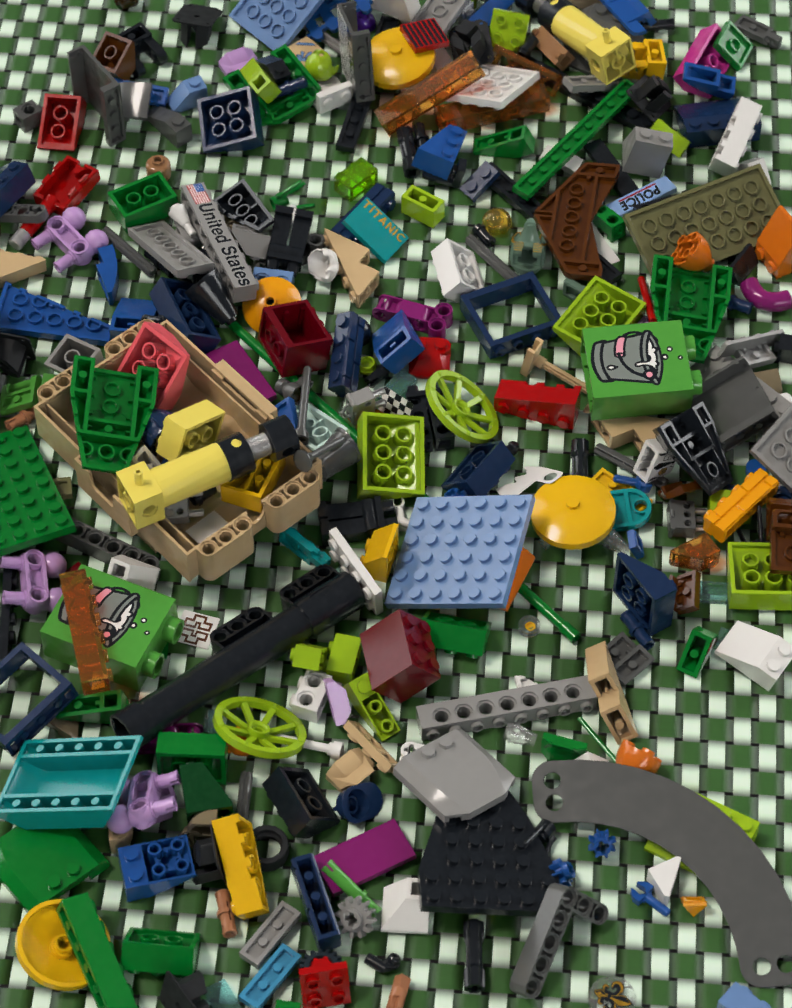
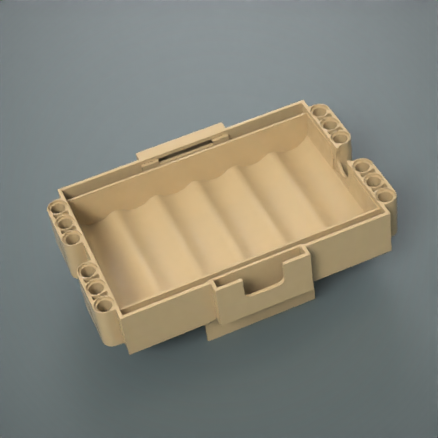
M150 319L141 320L107 342L104 346L106 359L97 364L95 368L117 371L144 321L155 322ZM167 319L160 323V325L176 337L190 355L182 393L174 408L166 411L175 413L206 399L226 412L217 440L240 432L245 439L259 434V424L278 417V409L224 359L215 364ZM73 365L41 385L37 390L39 403L34 405L33 408L38 435L76 471L78 485L131 537L137 534L155 553L158 551L189 582L198 574L208 581L218 579L254 552L253 536L267 527L273 533H282L320 505V489H323L322 461L318 457L312 461L311 470L309 472H302L296 467L293 454L286 457V466L273 492L261 500L263 504L262 513L223 502L221 500L220 485L216 486L217 493L203 501V505L194 506L189 500L190 510L203 509L204 516L190 517V523L172 524L165 517L163 520L137 530L119 499L116 474L82 469L70 398ZM156 439V443L154 445L156 448L158 446V439ZM141 441L139 442L136 452L142 446ZM299 441L300 450H304L307 453L311 452L301 441ZM157 454L156 459L162 463L164 457ZM212 511L217 512L228 524L198 544L185 532Z

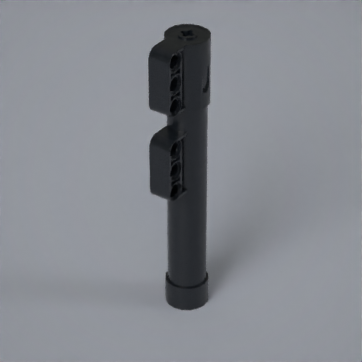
M326 564L315 567L280 590L282 612L272 617L260 607L247 609L211 632L210 642L213 655L138 702H132L112 714L110 723L115 735H142L143 740L140 748L156 739L158 732H163L291 651L292 647L295 648L296 644L303 643L308 639H314L363 608L365 596L361 586L347 572L339 573L333 567Z

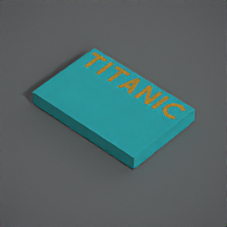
M368 197L342 221V224L365 247L369 248L383 264L409 238Z

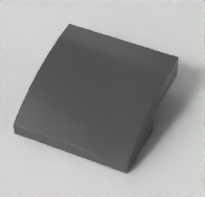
M120 82L124 121L129 122L130 119L147 121L153 88L152 83Z
M623 631L607 644L620 684L623 687L655 660L641 644L636 645Z

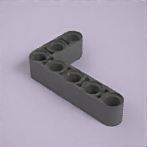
M552 883L544 895L510 979L511 991L529 999L536 998L541 992L571 915L593 924L602 925L608 918L607 906L572 887Z

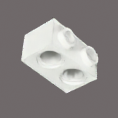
M307 669L305 675L300 676L297 684L298 690L296 694H292L289 701V706H291L294 715L300 719L318 723L328 700L323 679H333L331 675Z

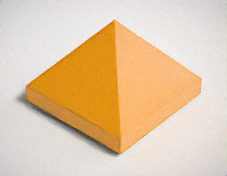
M703 896L681 897L682 905L693 917L707 906Z

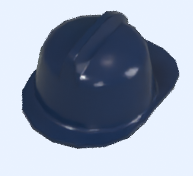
M363 782L342 791L337 797L336 806L333 807V810L338 811L342 818L353 824L360 823L378 815L382 808L383 795L376 784Z

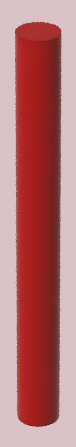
M640 276L637 281L642 299L646 302L645 309L649 322H657L645 277Z

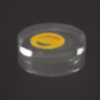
M533 615L523 616L518 623L519 633L528 638L536 636L540 631L539 619Z

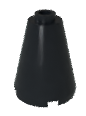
M217 269L209 272L185 291L189 299L221 325L226 323L229 326L237 320L235 315L238 312Z

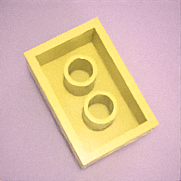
M206 399L166 416L163 421L161 435L158 438L156 452L168 461H171L212 444L218 439L226 412Z

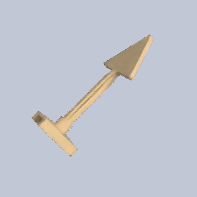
M537 337L532 349L528 348L520 374L527 377L536 366L573 387L582 386L581 392L587 394L584 382L548 362L545 357L540 355L544 340ZM589 403L584 408V413L590 414Z

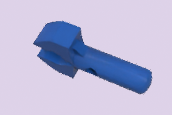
M618 474L613 476L615 483L636 487V489L644 493H649L653 486L650 482L646 484L638 475L636 478Z
M637 882L636 887L645 894H639L631 888L630 894L634 904L639 906L641 903H647L664 917L670 914L671 910L652 895L654 886L649 882Z

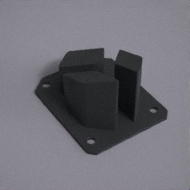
M196 4L183 5L172 21L181 23L180 40L187 48L190 42L191 28L196 32L195 49L207 45L212 34V26L222 14V11L218 8Z
M464 19L448 33L453 62L457 71L491 63L495 59L488 22L481 19L475 21Z
M644 75L626 90L627 95L651 122L656 121L671 107L672 91L668 84L658 76L648 77Z
M0 332V370L11 377L20 378L25 360H36L31 341L27 337Z
M212 823L210 824L211 838L198 840L193 846L192 860L194 868L197 870L195 871L196 877L193 878L195 885L223 879L226 884V876Z
M166 971L159 997L165 1008H209V1004L204 999L201 1000V996L207 993L204 976L200 971L178 981L170 971Z

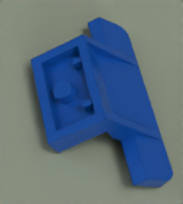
M600 0L633 36L648 33L639 23L640 21L643 24L647 22L650 27L656 23L651 12L640 0Z

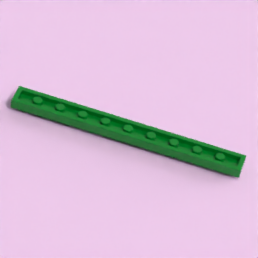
M624 78L512 187V192L528 201L632 100L627 95L626 90L635 83Z

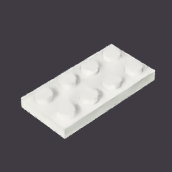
M337 527L329 530L330 540H328V544L331 548L329 554L335 563L338 561L341 566V572L351 574L359 583L364 592L366 608L369 611L372 609L376 616L384 612L382 590Z

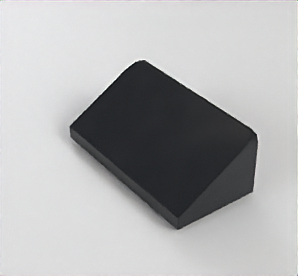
M748 243L729 266L733 268L731 283L737 286L741 285L758 264L757 255L752 244Z

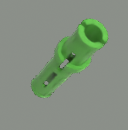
M332 859L327 864L334 870L333 872L326 865L321 869L348 896L356 898L360 895L362 903L370 900L368 908L376 909L375 912L377 914L382 910L367 895L368 892L365 889L362 891Z

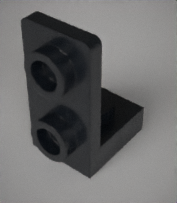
M459 158L457 165L453 164L447 180L425 171L422 173V178L459 189L466 172L467 159Z

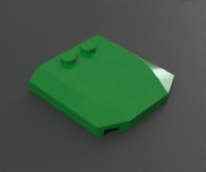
M286 44L271 51L270 55L283 59L291 72L289 81L305 75L309 87L298 90L293 95L288 94L277 98L269 105L258 95L262 126L281 124L310 108L316 101V93L322 91L321 86ZM239 69L223 77V83L229 90L249 86Z
M16 826L0 837V882L27 913L42 902L58 899L89 877L92 880L110 867L109 861L79 828L23 829Z

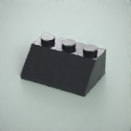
M278 766L262 784L267 792V797L275 805L278 815L284 820L289 833L294 838H311L340 823L339 818L308 769Z

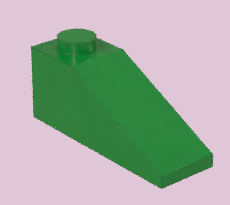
M522 125L475 138L473 154L520 158L534 154L536 140L528 127Z
M122 689L80 694L56 716V719L111 724V715L127 706L129 700Z

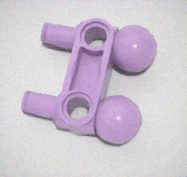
M69 207L62 213V216L50 217L47 225L44 226V231L31 239V243L36 250H39L49 242H54L66 254L56 262H53L55 269L62 273V271L73 264L77 266L89 264L92 256L98 254L97 248L108 246L109 238L100 229L89 231L84 238L77 230H80L85 225L86 215L78 207Z
M29 549L25 553L22 552L19 556L4 555L0 557V569L8 568L19 571L21 592L4 590L2 593V604L21 605L26 612L33 615L40 614L42 611L51 613L65 590L59 587L49 590L47 578L57 579L66 572L67 562L65 557L57 552H49L44 555L37 549Z
M144 770L134 775L132 780L127 778L118 800L120 805H116L114 813L106 823L110 831L124 834L130 831L132 827L140 830L147 829L156 823L160 815L177 811L178 805L174 796L164 800H160L163 789L181 784L178 770L158 775L150 770Z

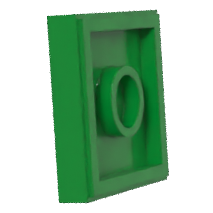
M730 20L725 22L713 44V48L736 71L742 69L754 47Z

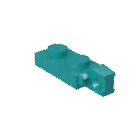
M289 527L284 532L279 533V542L308 565L314 564L316 567L323 564L330 565L331 558L326 552L320 551L312 541L304 538L295 528Z

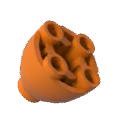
M697 231L687 236L685 234L680 236L677 241L678 246L671 255V257H674L673 263L679 268L688 271L708 272L711 270L715 260L712 258L711 249L706 239Z
M624 739L617 750L616 763L640 768L655 774L660 768L662 760L655 757V753L645 747L640 750L635 747L634 743Z

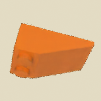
M782 205L777 207L757 239L755 248L757 259L762 261L767 271L772 273L776 279L792 273V216Z

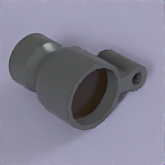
M302 377L296 382H290L285 378L279 379L275 384L276 393L282 395L284 399L289 396L294 399L295 405H300ZM310 380V388H311V387L313 386V381Z

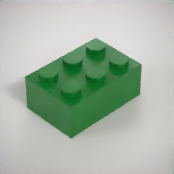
M160 171L107 192L109 209L126 233H128V228L153 223L168 217L171 206L178 203L176 193Z

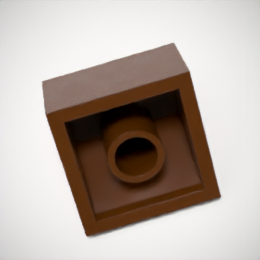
M105 31L93 55L114 78L129 81L136 67L135 44L132 40Z

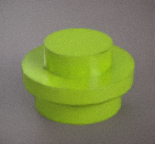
M361 357L359 373L370 375L376 369L377 363L373 357Z

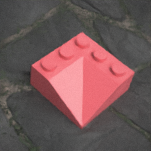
M144 321L117 371L136 374L138 365L159 368L155 407L162 410H172L183 390L190 355L176 337L162 325Z

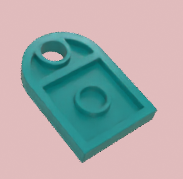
M634 488L610 491L616 505V519L610 533L638 529L649 521L652 506L649 497L644 492ZM644 504L647 508L643 511H638L635 509V506Z

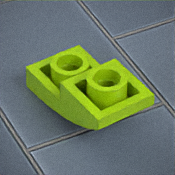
M659 118L651 127L652 130L673 133V149L671 153L678 158L682 156L691 144L682 134L673 130Z

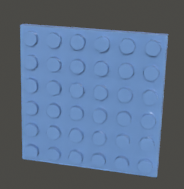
M533 494L417 497L384 603L387 609L506 608L536 500Z

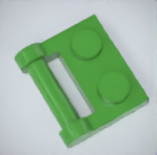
M38 374L22 382L3 385L0 397V414L6 416L33 408L38 403L37 390L41 386L42 377Z

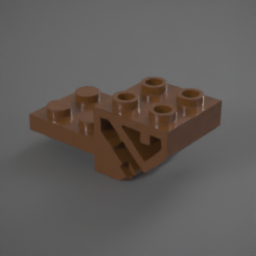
M769 497L766 502V542H770V573L792 575V499Z

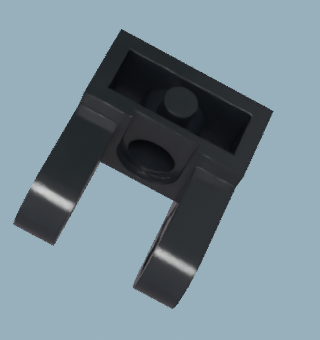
M142 22L118 34L121 37L132 40L135 44L136 67L132 75L136 79L146 74L143 63L136 57L139 54L145 52L158 66L168 61L167 53L152 37V33Z

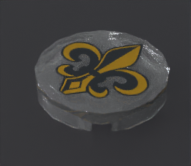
M606 976L595 981L590 988L588 1004L590 1008H635L637 997L634 988L628 981L617 976Z

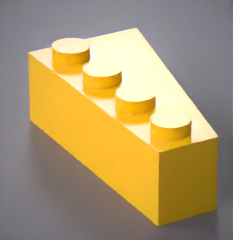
M238 813L212 820L211 823L226 876L227 888L232 898L231 909L233 914L242 920L270 913L252 823Z

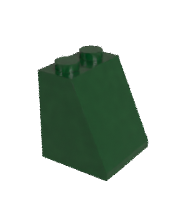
M188 762L184 765H179L187 824L196 815L207 810L218 809V819L234 814L232 801L203 762Z

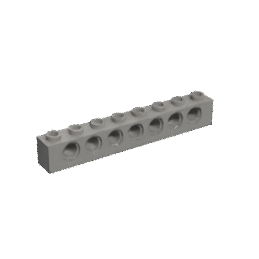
M588 675L416 706V720L421 740H435L454 729L464 730L465 732H480L483 729L501 728L515 723L523 724L531 720H545L549 717L567 716L581 711L589 712L592 709H596L598 697L588 682Z

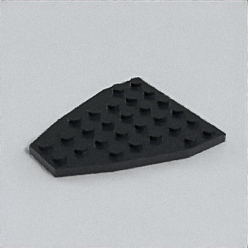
M508 791L504 801L470 820H461L460 817L450 818L449 822H443L436 815L417 873L420 912L536 917L548 887L552 883L559 884V877L551 875L556 872L549 869V866L553 863L538 835L528 845L525 846L523 844L535 829L529 817L510 791Z

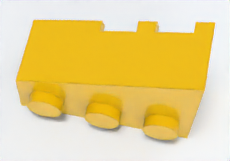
M269 456L256 460L255 472L220 485L221 500L262 513L263 504L261 500L273 492L286 466V458L273 462Z

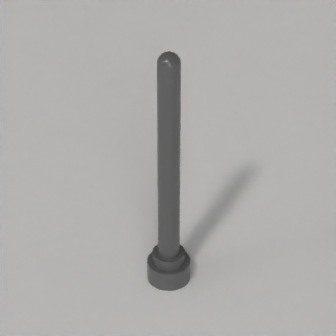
M310 366L303 368L298 426L295 429L299 441L304 445H307L309 442L306 421L311 380Z

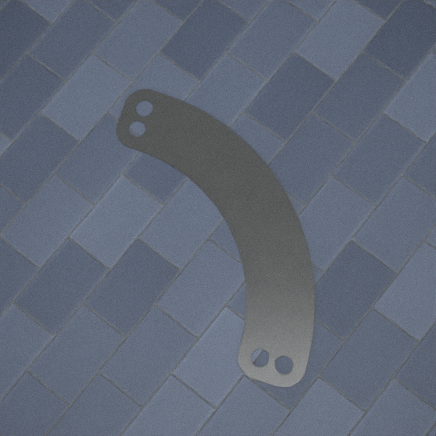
M579 759L547 761L535 769L532 775L534 809L541 819H547L552 823L582 822L620 828L640 835L660 845L674 856L681 857V861L697 875L720 906L730 927L737 949L740 971L746 982L758 988L792 985V971L784 973L777 967V960L781 956L786 955L792 958V903L777 873L763 852L745 831L722 810L696 792L666 777L627 765ZM556 773L560 776L561 782L557 788L550 789L545 786L544 778L547 774ZM551 795H558L563 800L562 807L557 811L549 810L546 806V800ZM758 958H765L770 962V971L765 975H759L753 970V963Z

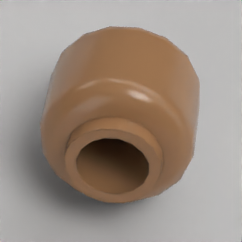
M162 155L150 157L146 162L147 176L160 171L166 181L169 180L171 177L169 159Z

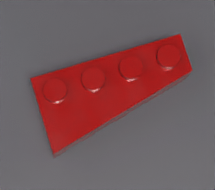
M501 379L494 397V409L503 414H510L522 419L573 430L580 411L582 386H574V389L566 388L563 384L549 387L545 383L537 382L535 385H529L527 381Z

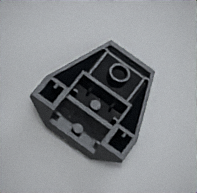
M703 401L653 429L656 439L662 448L709 496L733 482L714 421Z

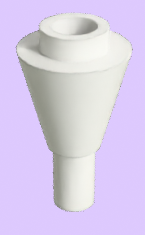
M176 203L171 206L168 215L183 227L190 237L195 236L197 232L191 225L185 204Z

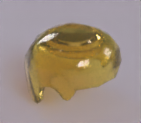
M493 208L484 214L482 225L486 226V230L491 235H506L509 228H512V220L509 213L504 209Z

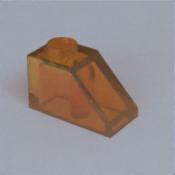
M705 532L670 550L669 564L690 570L696 569L701 572L707 568L711 569L719 563L721 550Z

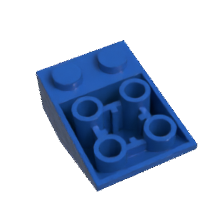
M121 298L112 315L109 329L110 339L112 340L140 322L144 314L158 316L159 314L153 301Z
M402 309L372 334L375 355L380 364L394 375L425 350Z
M187 834L117 848L127 902L150 898L196 877Z

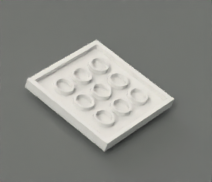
M483 64L465 69L436 92L437 99L445 100L446 102H460L463 105L473 104L478 107H492L495 110H501L540 79V72Z

